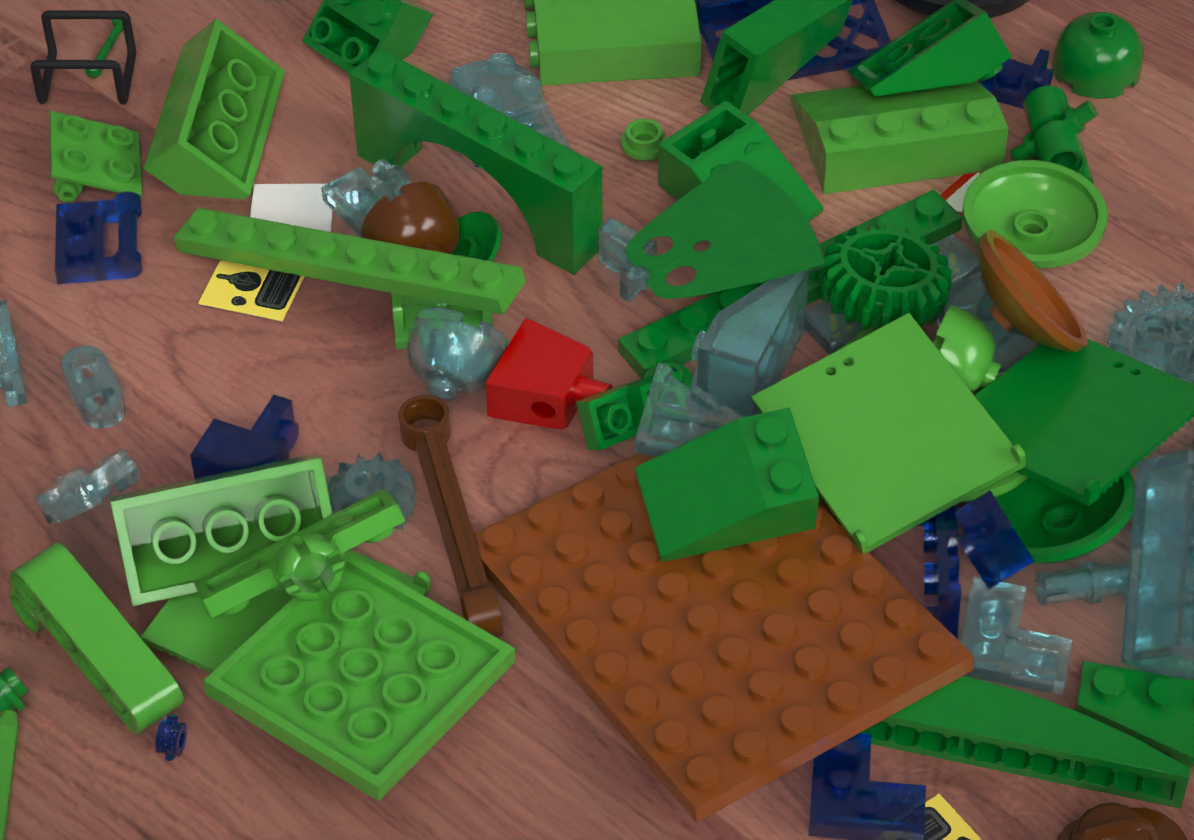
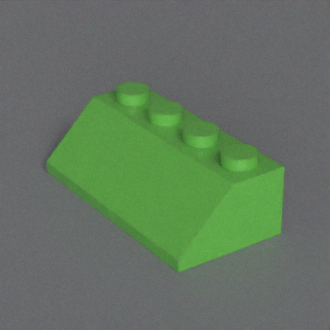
M217 18L183 44L143 169L180 195L246 199L252 191L285 70Z
M316 454L109 497L132 606L196 593L197 589L194 583L333 514L322 459Z

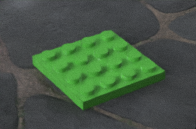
M346 551L347 554L342 559L345 566L342 580L335 591L329 594L324 588L317 592L320 599L315 601H304L293 597L204 679L205 695L379 802L515 663V648Z

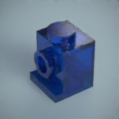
M991 491L986 492L953 512L964 530L963 533L956 536V539L976 568L988 590L1035 562Z

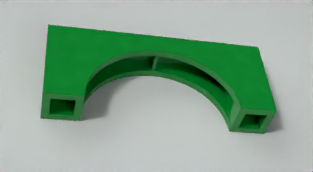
M381 48L376 50L349 73L357 156L393 175L422 150V141L443 145L475 162L506 190L530 227L536 246V255L575 275L603 248L602 165Z

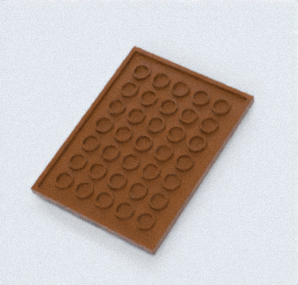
M726 411L706 419L474 533L487 578L696 823L973 671L974 655L869 552L862 554L842 525L820 504H818L815 529L666 562L660 561L635 476V467L734 421Z

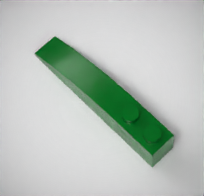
M967 676L958 678L849 739L1180 809L1191 769L1139 739L1083 713L1026 692Z

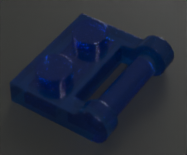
M122 192L116 195L113 200L56 204L55 274L58 285L129 279L140 275L142 272V255L137 251V219L142 214V199L138 194ZM106 223H118V251L114 256L106 257Z

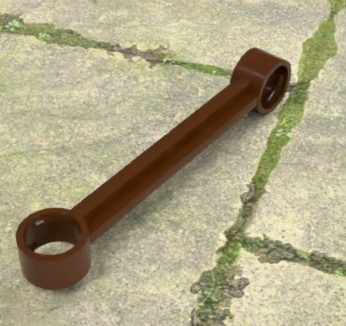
M432 395L412 397L405 401L399 409L398 417L401 440L406 447L418 453L460 596L463 618L495 637H502L503 625L497 596L493 585L488 582L446 444L451 436L448 406L443 400ZM423 419L439 422L429 428L411 426L412 423Z

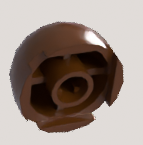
M428 182L409 183L400 187L404 194L392 201H389L385 195L367 213L361 227L362 238L448 254L454 253L460 239L459 218L454 206L438 185Z

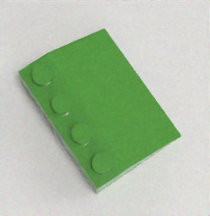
M978 81L875 97L861 85L791 95V103L823 194L984 172L1004 163L1009 128L996 97Z

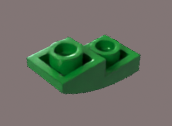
M669 371L636 380L576 402L588 450L601 451L638 434L653 435L689 419L678 371Z

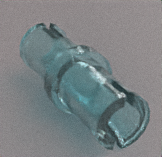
M1141 559L1098 565L1096 561L1082 562L1079 568L1037 572L1035 582L1043 583L1044 586H1035L1037 599L1042 606L1076 600H1085L1088 604L1100 603L1103 597L1145 593L1148 583L1139 582L1138 579H1147L1148 574L1145 564Z

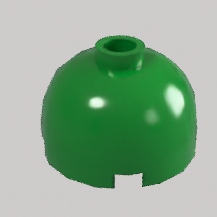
M1107 12L1085 13L1075 17L1060 32L1054 49L1051 67L1055 79L1060 84L1062 78L1072 84V92L1079 96L1094 99L1116 98L1123 95L1125 87L1133 83L1134 88L1138 84L1144 59V47L1136 28L1126 19Z

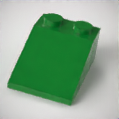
M952 0L847 72L854 81L875 97L974 83L978 79L980 81L987 80L999 73L1003 68L1002 63L1010 59L1012 55L986 11L967 0Z
M790 407L738 418L635 467V476L661 562L812 530L816 527L819 494Z

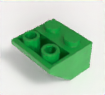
M323 0L302 42L350 73L379 48L401 60L412 54L433 13L413 0Z

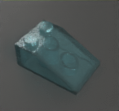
M809 269L767 281L718 312L707 332L701 330L698 333L692 350V359L698 362L691 384V393L697 394L696 416L709 419L726 411L736 420L760 414L752 403L751 396L779 382L805 332Z

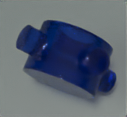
M167 715V719L160 722L156 733L155 750L157 753L165 754L167 761H172L176 756H180L186 743L187 725L186 723L178 722L177 715Z

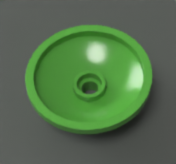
M1019 160L994 166L980 174L966 191L962 216L967 232L977 245L979 238L988 230L995 231L1017 247L1038 269H1047L1074 263L1096 249L1106 231L1108 210L1100 191L1078 172L1051 162Z

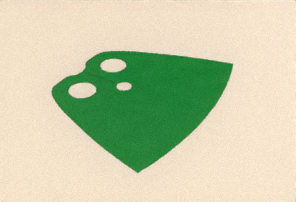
M739 160L721 169L673 203L643 227L630 240L625 249L626 256L634 266L644 267L648 270L650 277L647 280V285L657 297L663 299L687 298L777 279L825 265L818 239L809 221L796 203L773 181ZM665 236L673 240V246L664 254L651 256L643 251L644 245L653 238ZM700 241L710 242L709 248L704 251H695L693 247ZM688 266L696 270L695 278L688 284L672 286L666 283V276L675 268Z

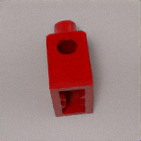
M525 318L485 382L487 416L562 430L569 426L577 412V401L612 389L613 386L612 384L593 379V352L589 347Z

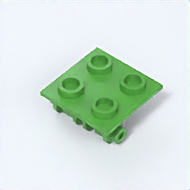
M50 111V177L55 178L53 191L61 201H74L81 193L84 185L139 198L142 197L139 131L100 123L75 115Z

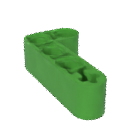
M56 542L11 571L9 597L14 610L22 622L34 633H38L44 628L50 632L130 731L139 735L184 703L182 691L172 675L65 546Z

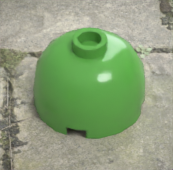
M951 304L936 333L937 336L933 344L973 395H975L980 388L983 389L995 380L1002 364L993 361L996 342L993 332L985 322L972 313Z

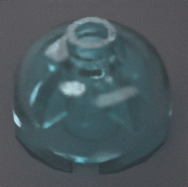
M423 308L419 311L418 316L416 315L415 321H413L407 352L409 364L413 371L422 381L428 384L426 389L431 394L443 399H454L456 394L470 395L485 389V382L509 345L505 335L480 320L478 329L462 322L465 314L455 310Z

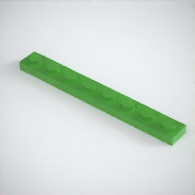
M197 208L173 237L178 252L501 315L505 313L526 283L522 267L203 208Z

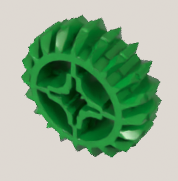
M870 224L867 225L865 231L850 228L848 235H837L834 243L828 245L826 252L823 254L825 265L820 266L818 276L822 300L831 304V313L844 314L845 323H861L863 331L869 327L879 329L910 313L922 329L924 323L934 324L937 316L943 313L944 307L948 304L952 286V270L948 267V257L939 254L938 245L926 244L924 235L916 237L909 235L907 228L901 232L891 230L888 224L885 229H876Z

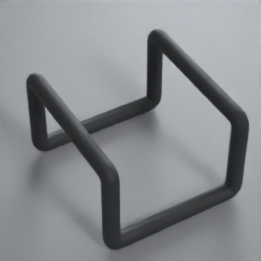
M48 10L43 12L41 20L48 49L47 60H35L30 65L37 101L40 104L47 102L54 69H112L118 101L120 104H126L136 59V46L130 15L121 10ZM51 19H121L127 46L124 74L122 75L121 66L115 60H56L57 48ZM40 69H44L43 78L41 77Z

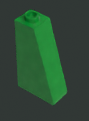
M774 0L722 32L700 102L712 110L722 102L728 101L740 111L749 115L842 32L853 0Z

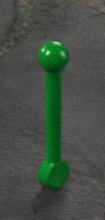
M112 19L113 29L94 60L106 59L118 36L124 31L121 19ZM85 69L86 74L91 78H98L103 69Z

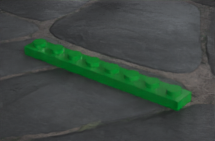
M931 190L853 228L865 231L867 225L870 224L876 229H885L888 224L891 230L901 232L907 228L909 235L913 237L924 235L926 244H934L961 231L963 217L935 190ZM847 230V231H845V232H843V233H841V234H839V235H842V234L848 235L849 230ZM836 236L819 244L823 254L826 252L827 246L834 243ZM820 266L777 279L716 292L619 338L618 353L641 379L644 378L646 371L650 367L658 363L675 362L683 365L822 298V291L819 287L820 280L818 279Z

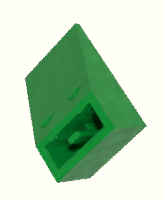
M728 101L722 102L658 144V185L677 200L721 169L739 160L759 171L778 185L796 203L808 221H811L823 212L822 204L760 124Z

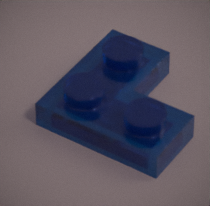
M859 733L813 758L808 836L846 840H924L926 786L869 781L872 734Z

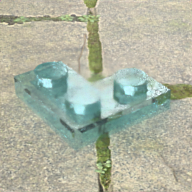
M973 577L960 643L974 655L973 671L964 676L1063 695L1073 639L1019 629L1026 587Z

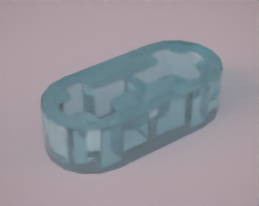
M80 346L68 351L61 361L65 385L82 420L86 425L100 429L112 427L119 423L126 412L122 390L103 352L93 346ZM87 368L93 373V376L85 378L81 369ZM101 395L106 405L99 406L97 402H94L93 398Z

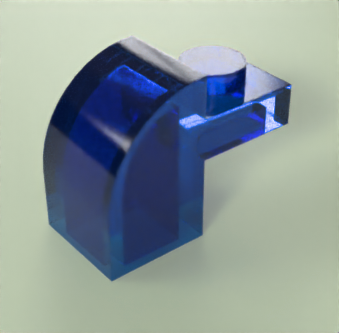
M273 395L251 430L213 419L190 454L194 478L197 479L290 459L289 452L293 449L299 434V425L295 422L292 400Z

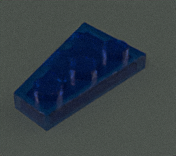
M956 504L934 516V522H924L923 553H933V563H924L923 595H933V606L924 607L957 639L961 584H959L960 560L958 556Z

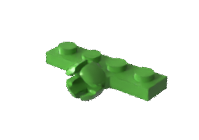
M383 489L194 583L211 618L220 614L224 616L235 614L246 608L250 604V599L268 590L279 591L285 589L290 595L299 600H319L317 592L325 588L331 594L341 582L345 567L342 559L346 556V551L364 542L375 543L381 541L394 532V527L406 521L398 503L386 489Z

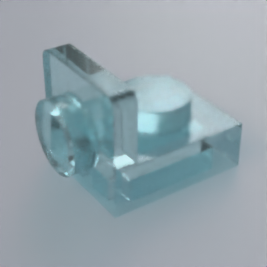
M610 218L599 228V262L606 265L611 271L620 273V298L630 302L641 290L650 288L647 285L650 273L644 267L634 266L625 253L626 246L638 232ZM649 240L643 247L644 253L651 256L657 255V242Z

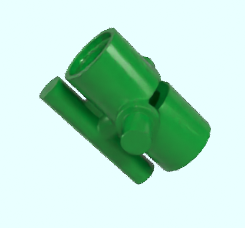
M1048 85L1032 90L1023 102L1030 133L1023 137V143L1011 150L1012 157L1015 161L1035 158L1039 161L1059 164L1078 172L1094 184L1079 133L1085 130L1086 123L1098 116L1095 106L1087 100L1075 109L1069 107L1066 94L1057 86Z

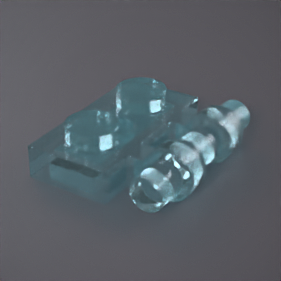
M381 159L374 164L372 171L375 175L371 177L361 167H358L321 187L323 201L361 238V227L365 216L376 202L385 195L389 201H392L393 198L391 196L404 194L400 187L410 183L409 175L400 166H392L385 159Z

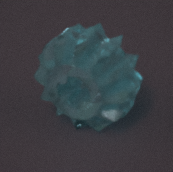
M379 452L372 460H365L358 453L354 465L340 462L339 470L337 471L338 475L330 477L328 494L333 514L386 489L398 503L405 521L407 516L413 515L415 508L414 480L410 472L403 470L399 458L385 462V459ZM404 523L394 528L403 530Z

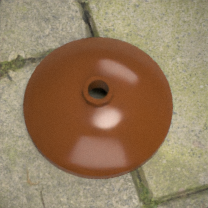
M988 230L979 238L978 259L983 285L994 303L989 309L994 319L1005 330L1010 331L1015 327L1019 332L1037 344L1064 352H1079L1088 344L1086 333L1069 305L1055 287L1010 241L995 231Z

